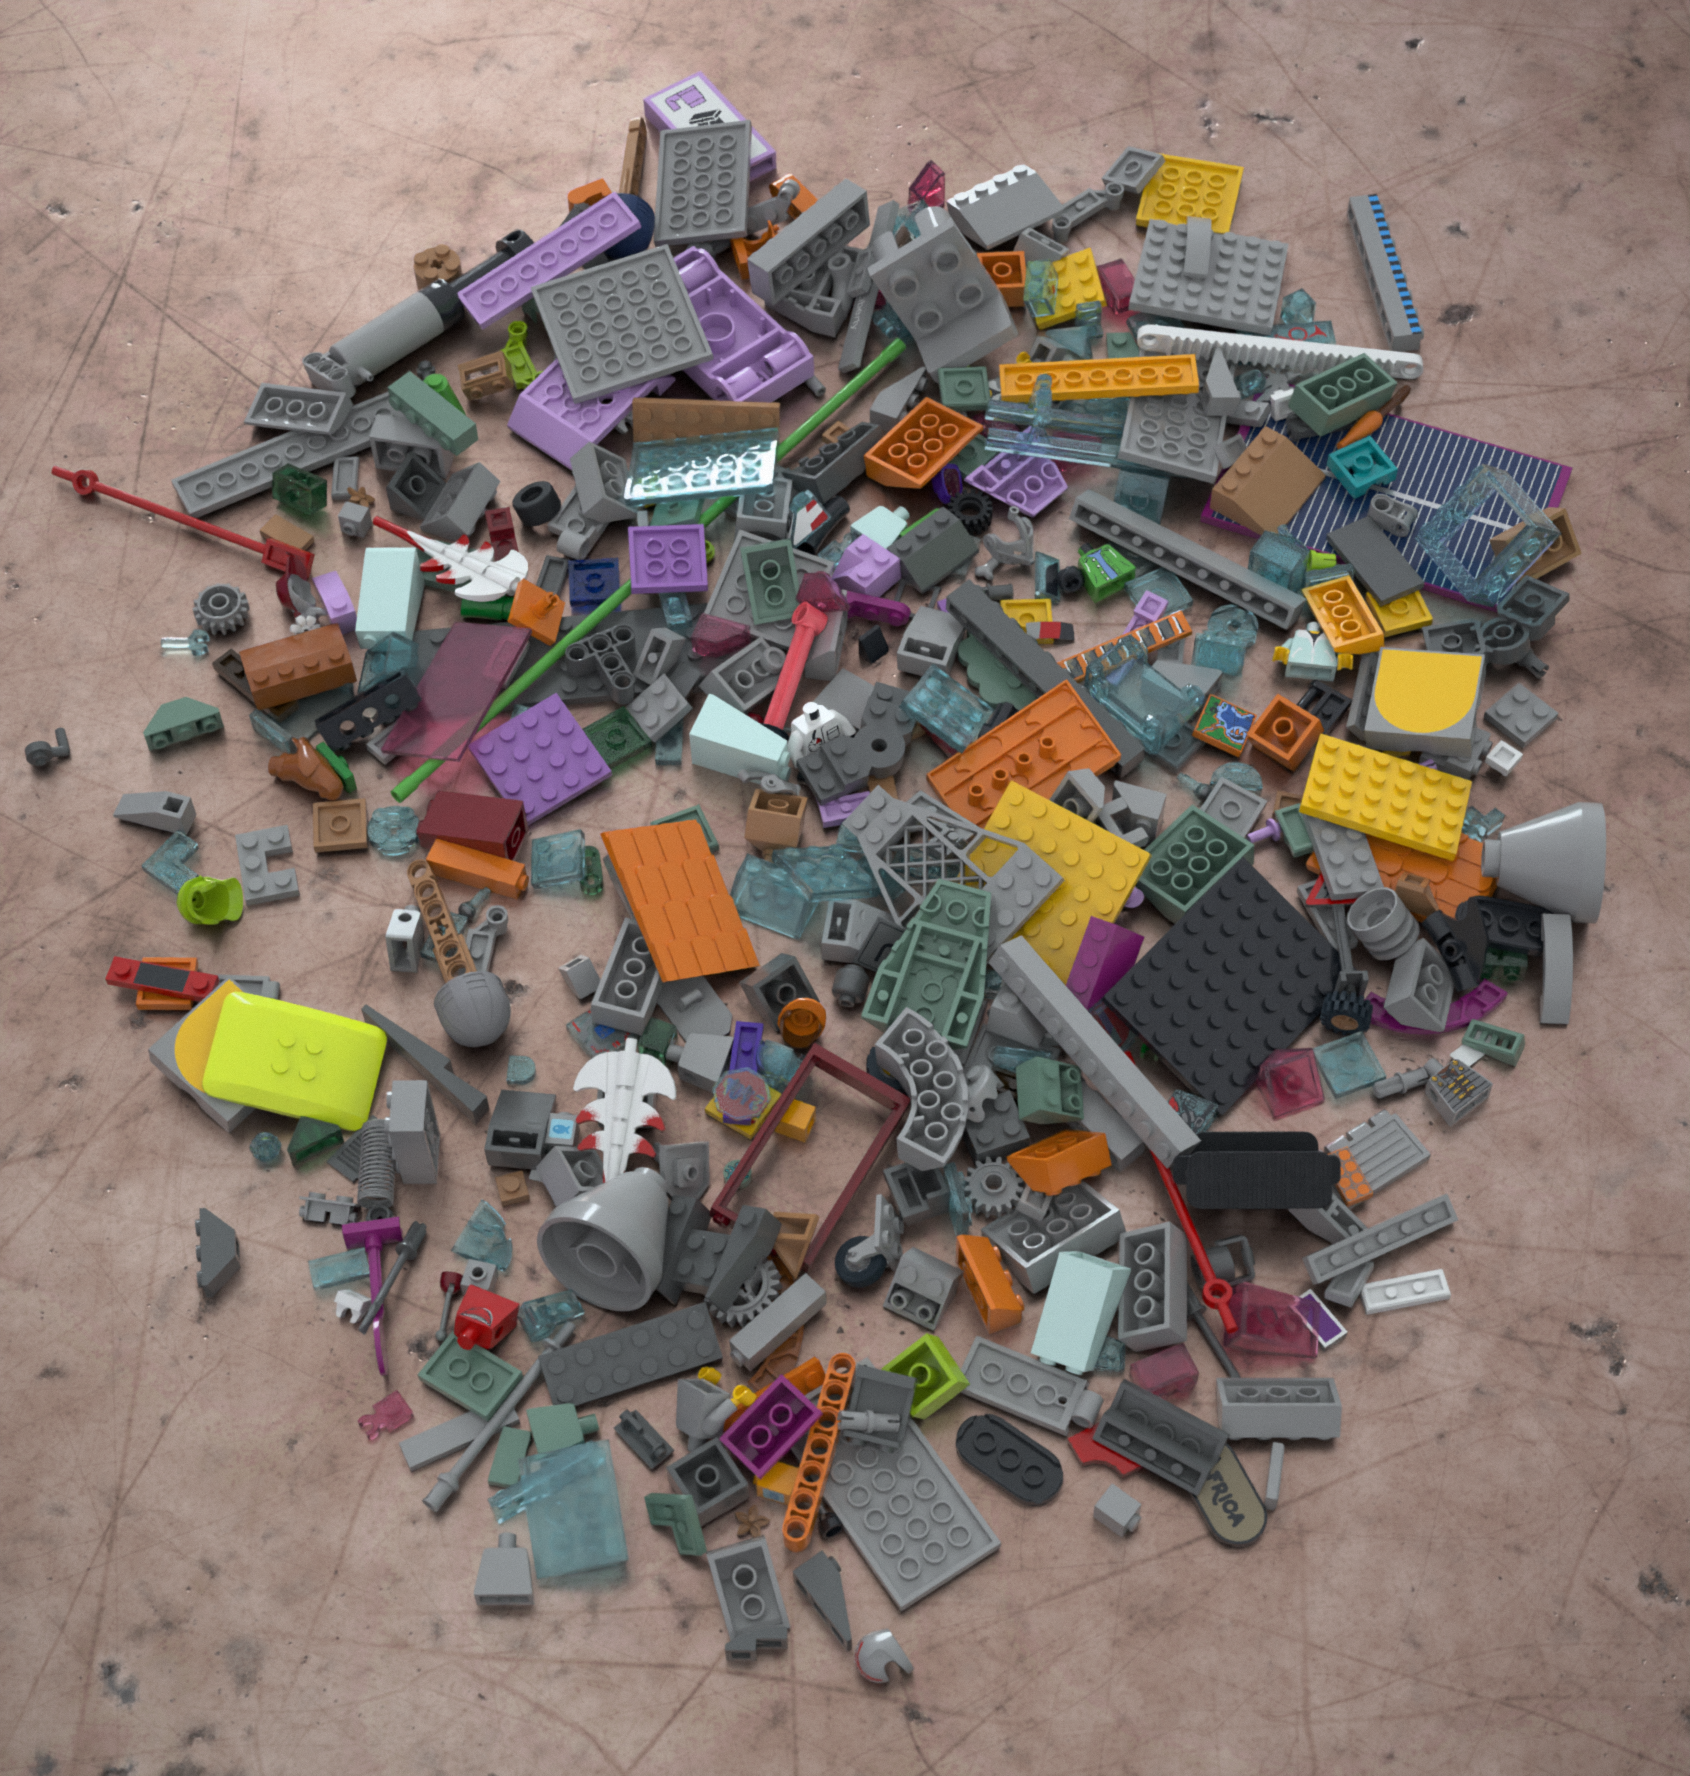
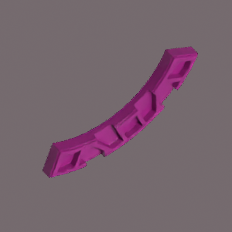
M1484 979L1471 992L1461 997L1458 1001L1450 1003L1445 1030L1442 1032L1400 1024L1384 1008L1386 999L1373 992H1370L1364 1000L1368 999L1370 1004L1373 1005L1371 1024L1395 1032L1427 1035L1452 1032L1469 1026L1472 1019L1478 1021L1483 1019L1507 998L1508 992Z

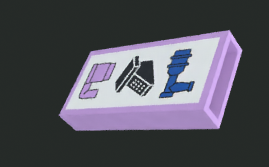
M701 71L643 99L644 114L659 132L661 130L746 120ZM753 126L750 181L777 168L776 151Z

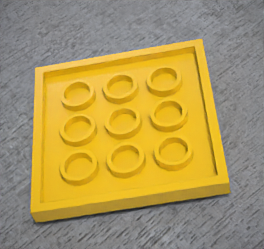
M1162 154L1165 163L1143 189L1136 217V225L1148 227L1150 219L1164 220L1174 225L1186 224L1187 216L1210 218L1211 230L1214 233L1224 234L1230 232L1244 167Z

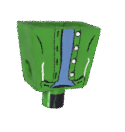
M1085 543L1078 549V554L1081 556L1078 560V569L1081 570L1085 577L1084 587L1094 603L1134 583L1136 567L1110 545L1105 544L1095 550L1090 543Z

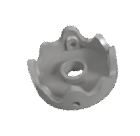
M975 1064L963 1069L968 1088L967 1119L973 1122H981L985 1118L982 1108L983 1100L986 1098L996 1099L998 1096L997 1087L1000 1089L1004 1084L987 1065Z

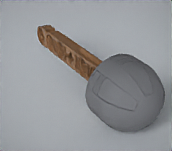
M423 859L415 860L408 866L407 876L414 889L415 897L435 945L433 952L446 983L440 988L434 998V1007L440 1023L446 1033L461 1045L478 1047L491 1044L506 1030L511 1016L510 1002L502 981L493 973L477 971L463 935L458 934L441 888L436 883L438 881L433 869L427 861ZM426 868L423 876L415 878V873L419 869ZM434 888L433 893L429 897H422L426 889ZM438 907L442 908L438 916L430 917L432 910ZM439 925H443L446 928V934L442 935ZM458 948L457 953L453 957L446 958V953L449 949ZM466 968L464 974L454 978V973L458 969Z

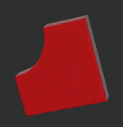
M1099 1423L1093 1425L1092 1428H1087L1069 1437L1067 1440L1082 1467L1090 1464L1106 1465L1114 1469L1122 1479L1144 1468L1093 1440L1092 1438Z

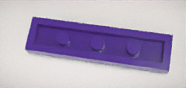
M736 1021L729 1075L749 1072L756 1077L758 1076L764 1023ZM728 1079L726 1095L736 1081ZM737 1084L729 1094V1098L737 1100L744 1091V1086ZM747 1089L746 1092L748 1093L740 1105L743 1106L751 1095L754 1096V1091ZM754 1102L749 1105L751 1111H753ZM723 1112V1123L751 1126L752 1115L734 1118Z

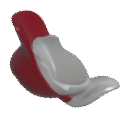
M287 557L286 572L275 584L279 602L283 607L293 612L295 619L298 616H303L305 620L307 616H313L316 619L320 616H326V610L315 607L316 599L310 591L311 585L307 581L306 569L303 563L295 557Z

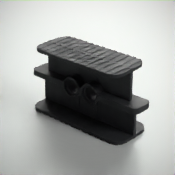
M1305 1131L1199 1132L1196 1135L1201 1142L1190 1155H1178L1173 1160V1179L1175 1183L1186 1185L1188 1202L1193 1207L1199 1209L1324 1208L1332 1199V1184H1337L1341 1179V1162L1339 1157L1318 1151L1316 1137L1310 1132Z

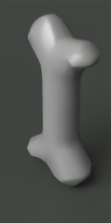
M992 557L985 565L975 568V575L978 577L984 576L988 581H991L994 578L993 570L1001 562Z

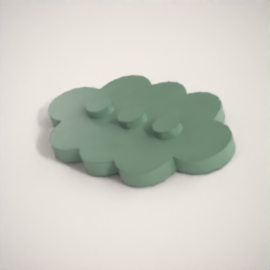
M966 630L967 638L959 644L957 656L960 663L967 667L966 677L968 682L974 687L979 688V698L984 705L996 709L999 703L1008 702L1020 711L1038 699Z

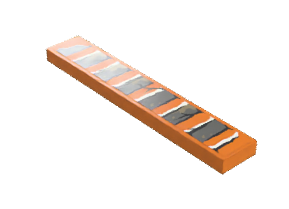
M1182 610L1059 661L1057 664L1061 668L1069 670L1073 679L1079 683L1191 636L1192 630Z

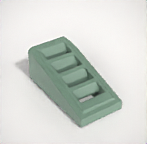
M1472 1019L1464 1034L1462 1044L1506 1064L1516 1066L1525 1047L1524 1034ZM1478 1030L1482 1032L1479 1040L1474 1039ZM1488 1035L1492 1036L1490 1043L1486 1042ZM1499 1040L1503 1041L1501 1047L1497 1046Z

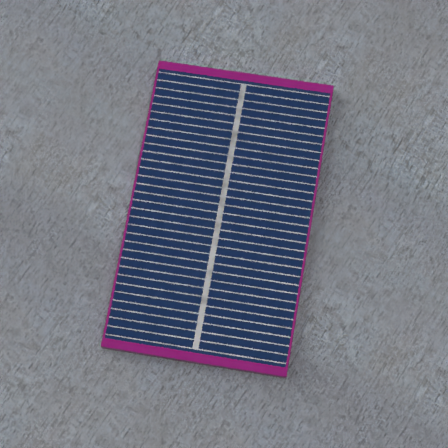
M1288 384L1289 387L1295 388V385ZM1257 390L1252 401H1256L1263 393H1259V390ZM1270 412L1261 427L1240 426L1237 435L1240 434L1246 446L1248 447L1266 426L1287 437L1326 475V478L1274 542L1211 509L1212 492L1201 514L1200 522L1304 554H1308L1309 550H1315L1316 553L1335 554L1336 560L1333 561L1348 567L1326 540L1327 533L1367 517L1372 498L1377 494H1385L1395 500L1413 506L1418 511V517L1411 523L1410 532L1405 537H1398L1389 531L1380 529L1425 582L1424 588L1421 590L1497 613V605L1512 591L1517 583L1497 563L1489 540L1548 507L1559 508L1573 467L1388 413L1383 418L1382 425L1368 436L1373 438L1398 468L1396 480L1386 485L1383 483L1376 485L1374 483L1366 491V494L1354 499L1327 467L1328 455L1338 450L1337 443L1347 435L1350 429L1328 433L1321 437L1318 435L1301 438L1299 441L1293 442L1290 438L1291 435H1288L1286 432L1287 424L1285 422L1287 418L1275 421L1271 417ZM1222 467L1215 485L1225 475V473L1230 469V467L1226 469H1223ZM1352 468L1348 470L1352 476L1355 474Z

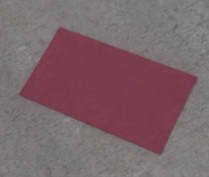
M454 622L417 686L422 700L412 711L406 712L404 710L381 748L382 753L460 762L530 638L532 630L529 628Z

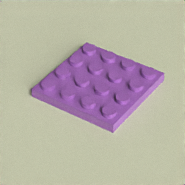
M557 693L468 745L469 751L500 796L524 802L528 826L612 776V771Z

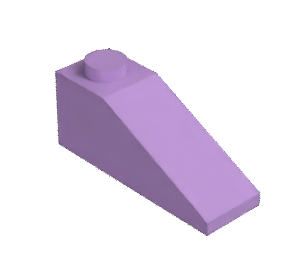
M333 571L312 578L323 608L327 611L330 625L338 623L342 635L355 631L356 612L337 572Z

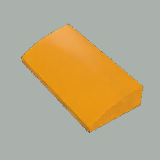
M1349 575L1301 589L1303 597L1306 598L1307 604L1334 652L1364 654L1380 651V647H1385L1384 633Z

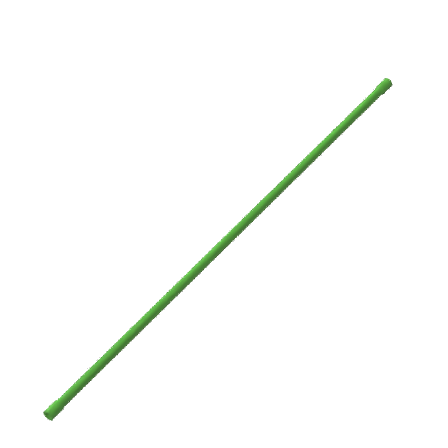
M899 338L891 342L877 358L747 474L765 475L882 368L898 357L906 349L904 342ZM742 479L700 515L698 524H704L705 529L740 497ZM631 578L415 772L407 776L391 790L392 797L397 802L402 803L425 779L565 654L566 648L569 645L580 641L631 595Z

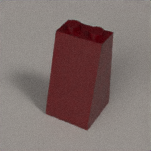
M438 791L434 800L431 799L429 801L427 814L424 820L419 821L416 835L419 837L420 846L430 850L437 838L514 861L529 830L523 801Z

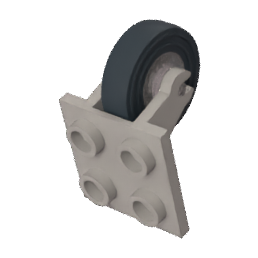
M882 1194L876 1195L874 1234L870 1237L856 1236L847 1240L841 1245L835 1256L834 1264L838 1276L843 1282L855 1288H863L875 1283L882 1276L886 1267L896 1271L899 1260L903 1255L900 1234L904 1232V1223L893 1209V1206L888 1203Z

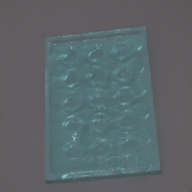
M778 428L634 442L624 496L626 506L640 507L646 504H667L676 501L689 502L695 499H716L725 496L738 497L744 494L773 492L780 437Z

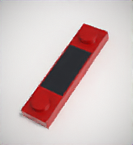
M114 956L105 978L107 985L201 1002L211 993L220 981L218 975Z

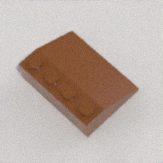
M338 623L239 651L257 711L357 682L354 667Z

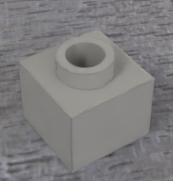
M346 501L338 514L342 532L351 536L365 537L372 524L368 507Z
M469 1259L460 1284L462 1293H466L470 1284L493 1293L499 1275L497 1266Z

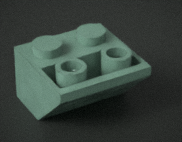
M1036 1056L1016 1067L1019 1120L1037 1124L1081 1121L1084 1119L1081 1069L1078 1066Z

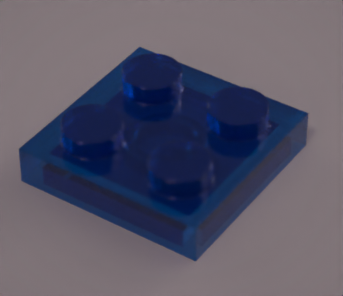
M618 558L568 561L570 607L601 605L620 588Z

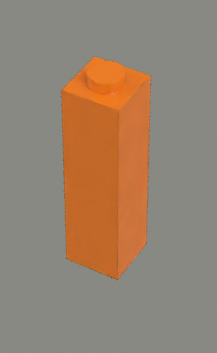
M437 838L426 858L435 876L516 900L521 891L526 890L529 883L525 864Z

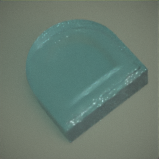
M509 1055L507 1084L524 1085L530 1083L536 1076L534 1061L527 1056Z

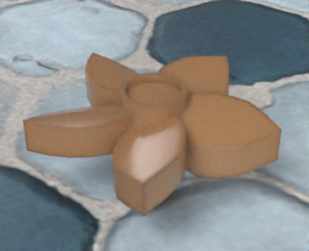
M351 487L347 488V491L352 496L349 502L365 507L375 502L372 496L366 494L364 487H360L358 492Z
M756 1504L750 1507L748 1515L744 1512H735V1517L742 1523L738 1528L737 1536L744 1535L750 1530L753 1538L758 1537L761 1534L760 1528L765 1527L770 1522V1519L767 1517L758 1516Z

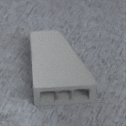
M1156 660L1151 668L1147 667L1141 675V692L1194 721L1203 710L1210 694L1215 695L1221 687L1223 671L1214 668Z

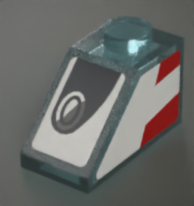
M809 490L797 494L788 508L785 539H791L792 548L794 549L832 518Z

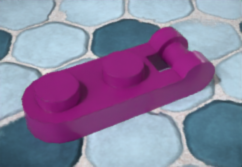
M847 591L848 618L858 616L871 621L876 620L890 623L894 626L908 623L911 610L904 603Z

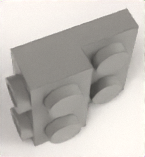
M1478 727L1476 728L1472 757L1434 755L1423 752L1419 762L1422 763L1432 759L1434 763L1431 766L1436 764L1438 771L1469 780L1472 774H1478L1483 762L1480 760L1482 755L1487 756L1493 744V742L1489 741L1491 733Z

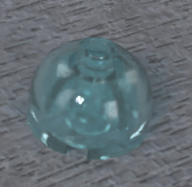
M761 1039L754 1059L758 1068V1074L765 1078L764 1084L779 1089L780 1085L787 1086L806 1055L801 1053L800 1058H798L793 1052L794 1049L770 1040L764 1042Z

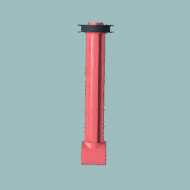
M808 602L801 603L792 615L795 632L764 723H759L789 741L790 737L783 728L814 637L824 630L828 621L826 614Z

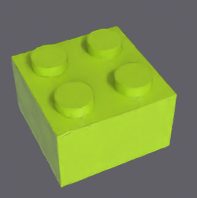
M927 1333L881 1368L884 1371L918 1378L910 1414L912 1417L921 1419L928 1418L970 1385L938 1336Z

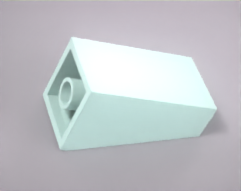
M366 548L355 629L360 649H410L425 585L416 548Z
M709 694L689 734L692 764L739 778L737 774L741 770L746 769L748 773L762 771L776 774L781 779L788 781L791 773V767H788L791 754L788 752L787 740L715 695ZM755 779L750 780V782L760 785L761 780Z
M1080 1251L1059 1252L1031 1353L1040 1356L1039 1361L1055 1366L1057 1362L1066 1365L1065 1370L1074 1374L1082 1375L1083 1372L1093 1371L1131 1268Z

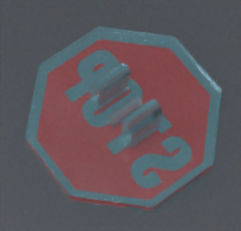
M748 1067L725 1071L712 1088L717 1111L735 1121L759 1117L771 1101L766 1077Z

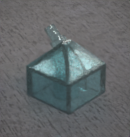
M1285 524L1278 526V533L1265 530L1250 550L1247 569L1297 594L1305 581L1310 551L1303 542L1289 533Z

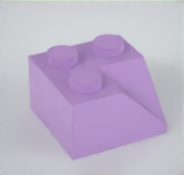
M862 534L845 549L830 581L841 590L880 597L901 579L900 558Z

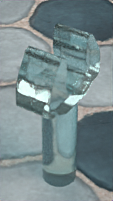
M194 629L188 638H161V647L189 648L193 656H200L209 650L207 644L197 643L208 642L210 638L207 632Z

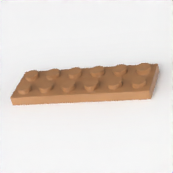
M633 397V441L635 446L773 451L780 444V403Z

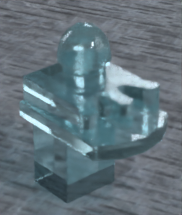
M1471 806L1466 809L1462 829H1465V834L1469 838H1476L1482 842L1502 825L1506 815L1497 808H1494L1484 816Z

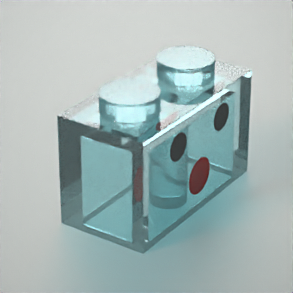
M1050 259L1027 262L1023 301L1031 317L1055 315L1058 274Z

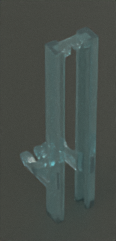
M1038 375L1028 404L993 399L988 401L985 419L1030 425L1032 427L1030 433L988 428V437L984 442V450L1194 479L1119 459L1117 457L1120 446L1048 436L1045 428L1122 438L1125 418L1051 408V375Z

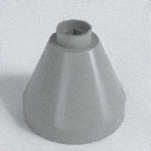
M1577 802L1500 831L1497 840H1483L1481 856L1482 877L1495 878L1498 887L1539 907H1543L1554 914H1570L1572 923L1595 924L1597 922L1603 898L1606 865V823L1602 803Z
M639 1167L633 1172H625L555 1207L539 1229L537 1235V1247L540 1256L553 1276L572 1293L596 1306L614 1311H631L642 1307L649 1300L662 1278L668 1214V1197L666 1195L668 1185L664 1178L652 1169Z

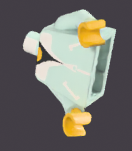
M1310 622L1307 624L1306 630H1297L1294 638H1289L1282 646L1275 647L1272 661L1284 662L1286 665L1285 677L1334 682L1336 667L1337 670H1341V668L1353 670V655L1334 652L1324 632H1321L1322 629L1319 623Z

